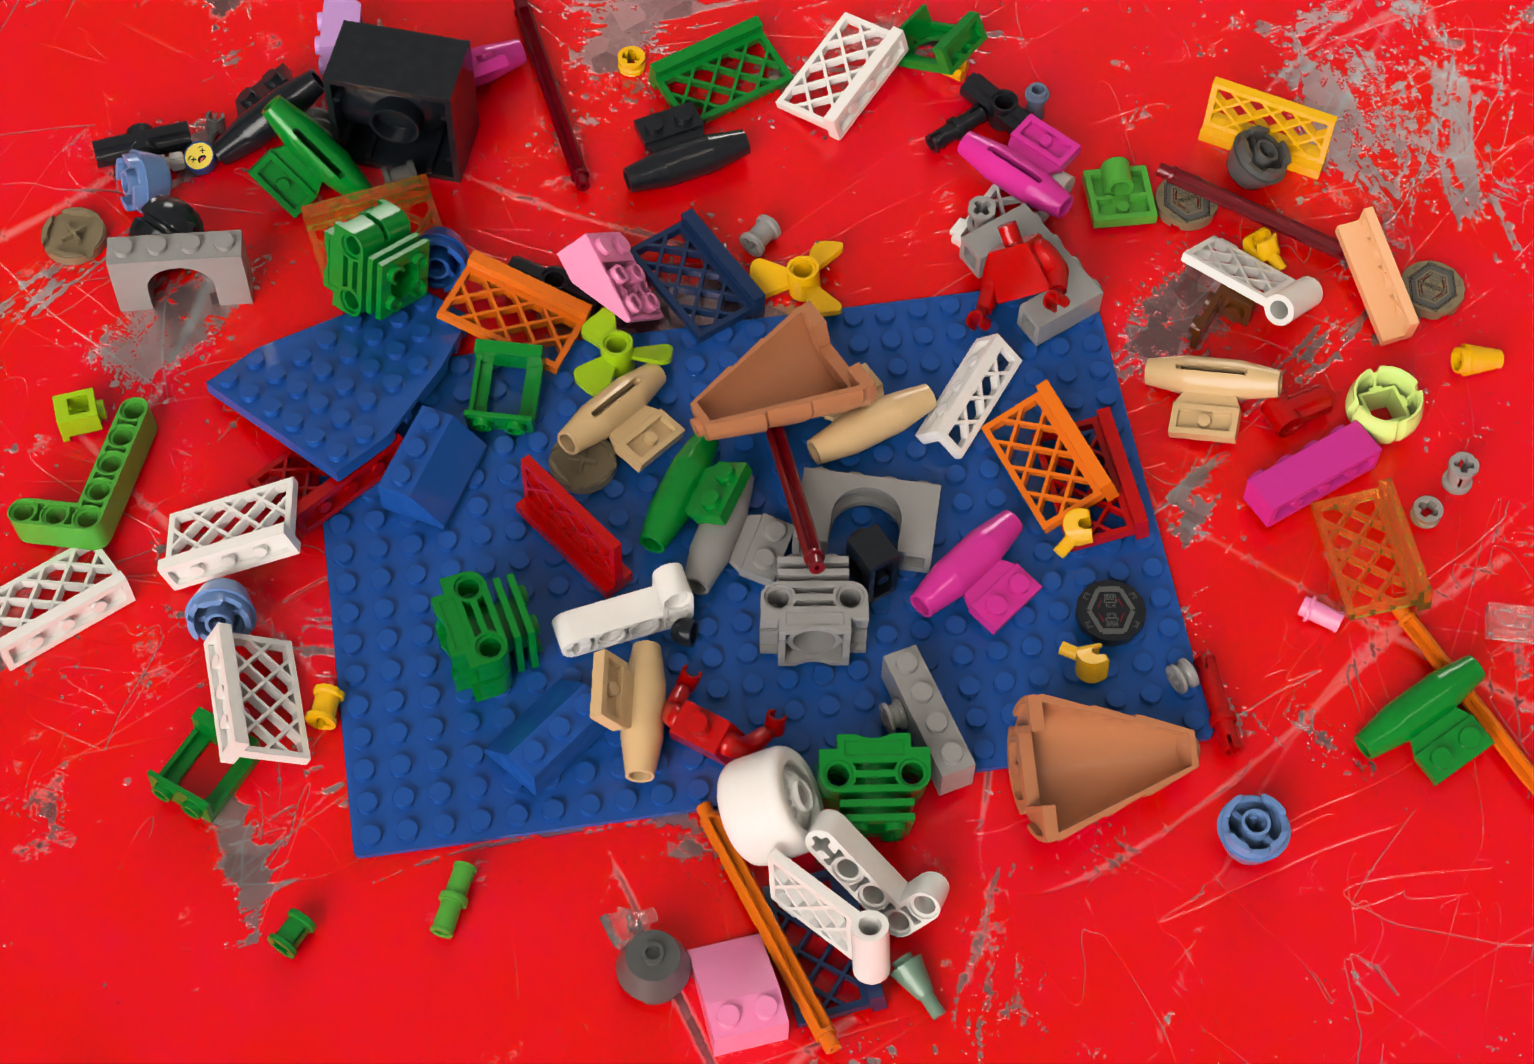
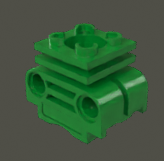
M384 198L378 200V206H371L363 210L357 217L345 223L340 220L335 222V226L325 230L324 237L327 264L324 270L323 285L333 291L332 305L353 317L359 316L364 312L370 315L376 312L375 318L380 321L427 295L430 249L429 239L423 238L420 240V234L417 232L410 234V222L405 212Z
M465 571L439 579L443 594L430 598L433 612L437 617L435 623L436 634L441 648L451 660V675L456 690L459 692L471 688L476 703L502 695L511 687L513 679L509 653H512L519 673L526 671L523 648L526 650L532 668L539 667L538 652L543 651L541 641L537 637L538 634H541L539 623L535 613L528 614L526 602L529 601L526 588L524 584L517 585L513 573L506 575L508 598L500 578L492 579L495 602L491 598L484 578L473 571Z
M891 733L878 738H867L857 734H837L834 748L818 750L819 759L817 765H814V777L822 796L823 805L826 808L836 809V811L843 814L864 837H881L883 842H897L903 840V836L909 835L915 822V813L911 812L914 805L922 798L931 777L930 747H911V733ZM903 778L911 779L915 784H909ZM830 780H837L842 785H833L832 783H830Z

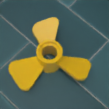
M820 241L813 245L809 256H797L788 262L787 267L757 258L750 265V277L764 292L765 299L789 290V294L793 299L801 302L811 301L823 317L840 315L842 313L841 303L821 288L820 270L843 252V243Z

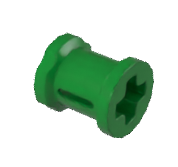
M291 908L287 912L288 918L279 930L267 937L268 942L277 951L291 959L298 954L296 949L308 933L313 934L317 927L308 916L295 908Z

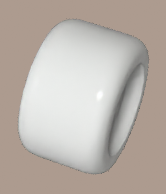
M787 746L769 747L729 762L722 769L718 778L717 803L720 817L730 842L742 858L753 865L768 866L767 855L774 848L789 859L809 852L805 839L817 815L824 810V805L816 779L810 767L799 753Z

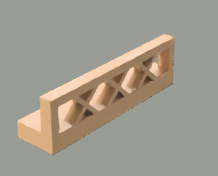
M1373 206L1365 208L1359 220L1337 226L1335 233L1379 344L1384 346L1411 338L1420 322Z

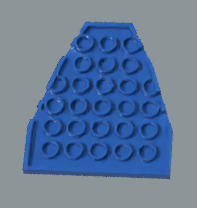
M427 291V295L421 299L416 300L381 321L375 318L376 312L371 315L364 312L355 317L345 313L260 346L206 382V385L211 395L340 482L393 443L396 439L395 430L402 422L408 423L413 417L412 408L417 402L424 403L449 368V357L452 353L457 354L461 346V340L468 333L436 318L437 312L444 301ZM453 306L449 309V312L457 316L466 315Z

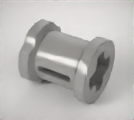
M980 195L969 201V217L967 220L969 232L995 219L996 203L992 198Z
M760 214L756 219L754 227L739 237L740 244L752 256L761 257L765 252V246L772 239H777L781 235L780 226L772 217Z
M1457 452L1451 456L1448 462V469L1443 473L1441 480L1444 489L1454 495L1468 493L1473 484L1472 477L1477 475L1479 471V461L1468 452ZM1462 460H1463V463H1462V466H1461V468H1460V467H1458V466H1459V463H1460V461H1462ZM1460 479L1463 480L1461 485L1457 486Z

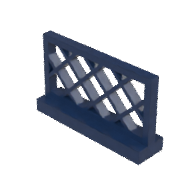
M692 208L681 214L680 222L630 249L636 263L643 269L645 278L699 343L748 316L757 319L765 314L764 292ZM679 234L686 241L684 248L667 245L669 239ZM647 251L659 253L657 262L645 261L640 255ZM664 254L682 256L680 266L662 263ZM687 257L701 259L704 263L703 269L685 267ZM660 272L678 274L676 283L661 282L658 278ZM682 275L700 278L698 288L680 285ZM705 279L719 281L722 284L721 291L704 289ZM678 293L696 296L694 306L679 304L676 300ZM700 298L718 299L717 309L698 307ZM723 301L737 302L741 306L735 312L721 310ZM696 315L714 318L713 324L701 330L695 323Z
M827 869L811 874L820 882L829 880L832 891L861 912L858 901ZM770 886L762 888L764 897L779 925L778 916L784 919L780 926L783 933L786 932L791 923L807 931L797 947L791 944L790 946L797 959L802 957L816 965L808 979L814 988L815 994L825 999L822 1005L830 1019L872 1008L873 1012L888 1008L881 983L874 985L864 984L857 978L855 979L849 975L852 970L851 959H849L843 971L826 963L835 949L833 945L829 943L820 959L806 953L804 949L813 934L821 939L823 938L796 917L793 918L790 914L775 907L774 900L771 899ZM822 969L839 977L829 994L813 986ZM847 981L859 988L861 999L844 1003L835 998L843 983ZM789 991L798 1027L808 1026L797 1002H795ZM831 1003L834 1004V1005H836V1006H834V1007L829 1008V1006L831 1005Z

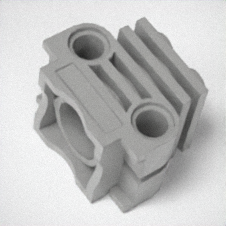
M800 554L777 557L776 582L766 585L761 591L760 654H778V666H797L806 662H821L837 666L849 665L850 653H866L867 627L869 622L868 593L862 584L849 581V556L825 554V570L820 574L811 573L808 565L804 563L803 556Z

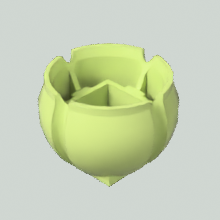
M1383 365L1379 366L1375 373L1369 368L1360 374L1358 379L1349 388L1345 400L1346 416L1351 423L1357 420L1377 444L1401 441L1414 432L1420 424L1424 412L1423 391H1418V381L1410 373L1400 368ZM1387 407L1392 419L1382 420L1371 415L1370 411Z

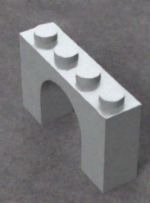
M1023 203L962 236L959 257L977 278L982 277L988 252L1003 243L997 227L1016 220L1022 237L1039 233L1058 250L1069 269L1068 287L1065 296L1069 298L1070 304L1065 308L1057 304V312L1050 311L1043 305V298L1048 292L1046 291L1020 304L1017 325L1034 345L1038 346L1099 312L1103 290L1096 279H1092L1085 272L1078 258L1071 256L1063 247L1060 238L1048 230L1040 215L1033 212L1026 203Z
M242 230L107 237L106 266L120 311L154 310L155 283L153 276L161 271L174 268L191 269L208 276L215 285L220 306L253 304V275Z
M804 467L802 487L824 555L828 552L831 527L835 519L849 508L864 505L873 506L887 512L898 526L899 541L897 551L900 553L898 569L923 573L930 571L941 485L923 480L915 482L899 480L892 476L876 477L863 475L860 472L846 473L830 471L823 467ZM794 527L792 554L803 556Z

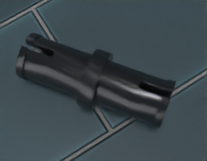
M975 104L961 115L948 118L945 125L925 136L927 146L934 153H938L955 140L961 141L966 133L987 121L986 113L982 107Z

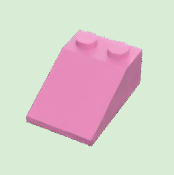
M760 933L687 950L714 1057L788 1039V1016L779 984Z

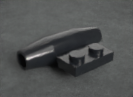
M284 63L276 69L268 70L258 83L252 87L245 88L235 100L238 117L212 144L215 155L225 165H229L265 146L278 135L261 114L263 108L275 96L281 95L306 113L325 92L322 79L311 69L293 78L292 71Z
M691 101L634 120V129L645 151H649L651 154L623 168V176L630 193L671 187L716 172L750 154L749 141L742 129L704 135V123Z

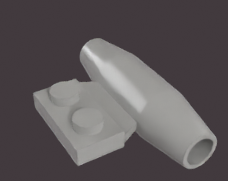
M752 474L726 525L709 523L698 525L690 545L684 572L694 594H708L728 562L739 572L740 576L765 586L775 580L777 575V557L784 556L794 532V525L765 513L763 515H748L755 481Z

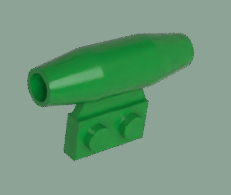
M281 95L275 96L263 108L261 114L284 145L270 148L247 172L294 218L318 196L322 182L353 204L360 202L370 192L372 185L349 153L311 116Z
M694 432L673 458L649 504L639 537L640 544L653 553H663L686 524L689 517L697 524L726 525L753 472L748 463L718 461L717 465L713 466L719 446V439L707 441L704 436L698 438Z
M1466 655L1429 673L1384 705L1354 736L1357 747L1368 759L1372 760L1410 741L1413 759L1433 785L1437 786L1495 743L1472 714L1457 708L1485 679L1486 676L1483 668L1471 655Z

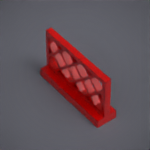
M1109 406L1097 409V416L1074 423L1080 432L1093 429L1095 438L1089 446L1097 459L1104 461L1105 465L1103 468L1108 473L1119 496L1108 503L1101 500L1094 504L1104 510L1096 522L1091 520L1090 528H1092L1093 543L1074 546L1070 552L1135 535L1136 540L1149 537L1148 518ZM1043 432L1039 447H1042V442L1053 439L1057 440L1058 435L1056 433ZM1035 433L1031 434L1032 441L1034 439ZM1063 444L1061 450L1067 451V449L1065 448V446H1064V444ZM1037 453L1041 469L1048 471L1049 465L1047 460L1051 461L1052 456ZM1059 457L1057 466L1060 465L1072 471L1074 463ZM1052 479L1049 489L1050 495L1064 497L1068 481L1063 483ZM1091 487L1087 493L1074 488L1072 495L1083 499L1093 493ZM1056 488L1061 490L1059 494L1057 493ZM1052 502L1057 515L1059 514L1061 503ZM1116 502H1118L1119 508L1114 506ZM1109 513H1113L1123 518L1125 526L1110 529L1102 524ZM1062 524V525H1060V527H1061V531H1062V534H1063V537H1064V529H1063V524Z
M395 432L396 439L390 446L340 482L329 477L320 486H311L313 476L329 475L314 467L309 461L307 467L290 468L292 461L296 458H303L291 449L248 478L247 482L249 487L253 489L263 486L262 483L271 477H281V480L293 476L305 477L304 486H298V496L303 497L297 502L295 532L303 538L382 479L403 441V437ZM286 492L279 493L277 495L278 498L275 497L271 503L277 505L286 495Z
M529 454L522 458L520 461L524 498L515 504L516 512L605 599L610 598L633 580V572L622 563L621 543Z

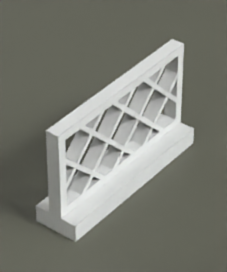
M844 12L775 102L777 108L828 130L830 137L840 141L908 52L909 47L904 30L895 26L891 30H887ZM848 24L859 28L860 33L846 37L841 35ZM874 37L883 38L879 45L867 48L865 40ZM862 41L863 50L846 54L844 46ZM841 48V56L827 60L824 59V55L828 50ZM866 58L862 68L849 70L848 62ZM841 64L845 65L846 72L828 77L827 68ZM823 70L825 78L807 83V77L810 73ZM848 81L849 85L844 91L832 94L830 85ZM827 86V96L811 100L809 91ZM806 93L807 101L798 104L789 102L794 95ZM831 104L830 110L824 117L815 114L813 108Z
M294 476L170 514L166 556L158 560L157 571L176 591L300 554L301 542L295 536L298 481ZM286 492V495L277 505L271 503L279 493ZM256 501L245 515L240 512L247 503ZM266 507L271 510L260 523L255 521L257 516ZM226 511L214 524L209 522L217 512ZM280 516L285 518L284 522L273 525ZM234 517L240 519L229 532L223 530ZM195 520L184 533L180 532L181 523ZM249 525L255 528L252 532L242 534ZM204 526L209 528L198 542L192 539ZM218 534L224 537L221 541L210 544ZM187 544L192 546L189 551L179 553Z
M69 548L0 587V605H2L0 608V631L2 626L17 627L0 638V655L10 671L136 601L127 578L121 570H117L103 549L93 550L95 555L90 564L78 563L77 561L80 556L91 550ZM55 570L64 571L60 581L46 580L49 573ZM73 571L87 572L84 583L69 582ZM96 573L111 575L97 584H92ZM24 587L33 588L29 599L15 597L17 591ZM41 590H56L53 600L38 599ZM65 591L80 592L65 602L61 601ZM11 606L25 607L21 618L7 617ZM34 608L48 609L47 612L30 619Z
M218 622L204 641V650L220 762L234 764L239 757L307 765L311 760L292 641L233 633L231 624ZM235 645L243 646L253 656L246 661L235 651ZM267 650L282 652L283 663L281 665L277 664L265 652ZM257 659L272 672L266 678L251 665ZM244 672L258 685L250 690L240 681L239 674ZM275 676L287 686L288 692L285 695L270 682ZM263 689L276 703L269 707L256 693ZM247 701L262 714L257 720L244 710V704ZM279 706H282L292 715L293 722L291 724H288L275 712ZM266 718L281 731L276 737L260 725ZM253 731L267 745L265 747L250 746L248 734ZM286 735L297 745L298 752L289 751L279 741Z

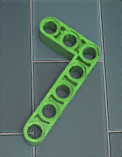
M132 397L120 405L78 503L21 498L10 505L7 511L8 518L18 537L23 542L85 550H99L110 543L158 429L151 409L144 398Z

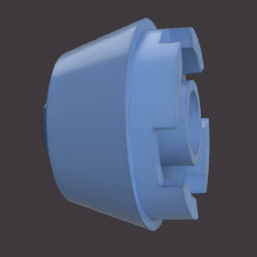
M131 149L129 153L122 154L121 158H117L115 167L116 181L121 180L122 189L126 196H121L120 200L126 211L138 210L140 213H143L141 208L153 197L158 195L170 196L172 176L161 155Z
M215 578L204 583L188 601L185 608L187 628L196 641H198V637L206 640L218 622L231 624L233 633L249 635L257 621L256 611L247 589L239 582L228 578Z
M1262 793L1261 796H1242L1240 794L1229 801L1222 808L1218 816L1217 831L1226 852L1239 863L1258 865L1272 860L1286 849L1290 841L1291 827L1286 816V810L1280 802L1267 794Z

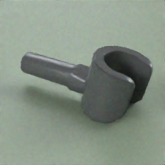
M208 111L205 115L208 130L206 142L211 146L217 135L222 134L226 130L223 112L221 117L213 120L212 111Z

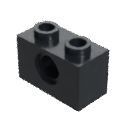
M877 523L868 528H860L854 531L847 538L846 556H849V581L858 582L865 587L868 593L869 604L896 590L900 553Z

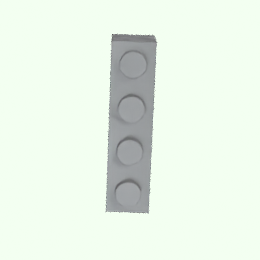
M917 645L883 656L881 678L892 700L898 698L902 703L908 720L907 731L911 733V739L915 747H930V778L939 796L972 784L976 763Z

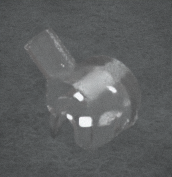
M616 907L617 912L612 914L606 913L599 917L610 941L616 949H622L629 940L643 932V926L658 921L657 912L653 907L639 912L628 908Z

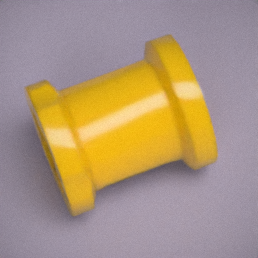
M317 684L313 689L315 699L311 710L307 711L305 715V722L320 730H333L337 725V719L335 718L339 703L344 701L345 692L331 684Z

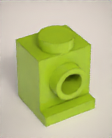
M93 387L52 396L56 421L63 442L70 441L72 436L103 430L101 420L108 419L103 399H96Z

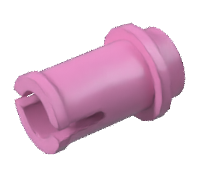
M1305 596L1297 615L1303 617L1302 621L1306 622L1308 619L1336 633L1345 612H1340L1317 601V596H1313V598Z

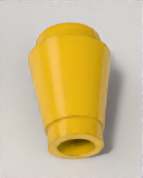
M1464 343L1460 347H1455L1451 353L1453 371L1457 374L1460 373L1464 377L1500 369L1504 364V355L1501 349Z

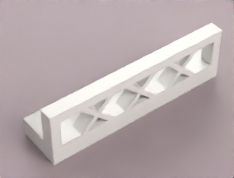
M998 333L975 340L936 401L937 407L928 414L915 436L923 444L939 441L955 459H960L964 456L1022 362V359ZM999 353L1009 362L1004 371H998L997 356ZM984 377H990L991 392L989 395L983 396L982 380ZM969 401H975L976 416L973 420H968L966 406ZM954 425H959L961 440L958 445L948 435Z

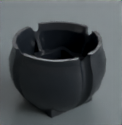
M158 195L143 205L141 208L143 217L134 218L129 236L205 231L200 215L187 202L168 195ZM181 268L168 269L164 271H176Z

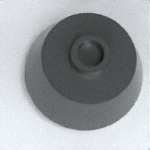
M1252 126L1248 130L1240 132L1235 137L1226 160L1227 170L1232 179L1245 189L1258 190L1282 181L1286 175L1287 166L1291 163V154L1286 143L1283 140L1278 143L1272 136L1267 134L1270 130L1269 128Z
M646 930L634 936L620 950L616 961V975L621 987L633 998L649 1005L663 1004L672 1000L686 986L691 974V960L684 945L673 936L660 930Z

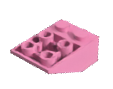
M621 232L586 233L557 253L571 282L626 323L664 318L660 309V302L656 295L651 292L645 281V273L636 263L630 252V244Z

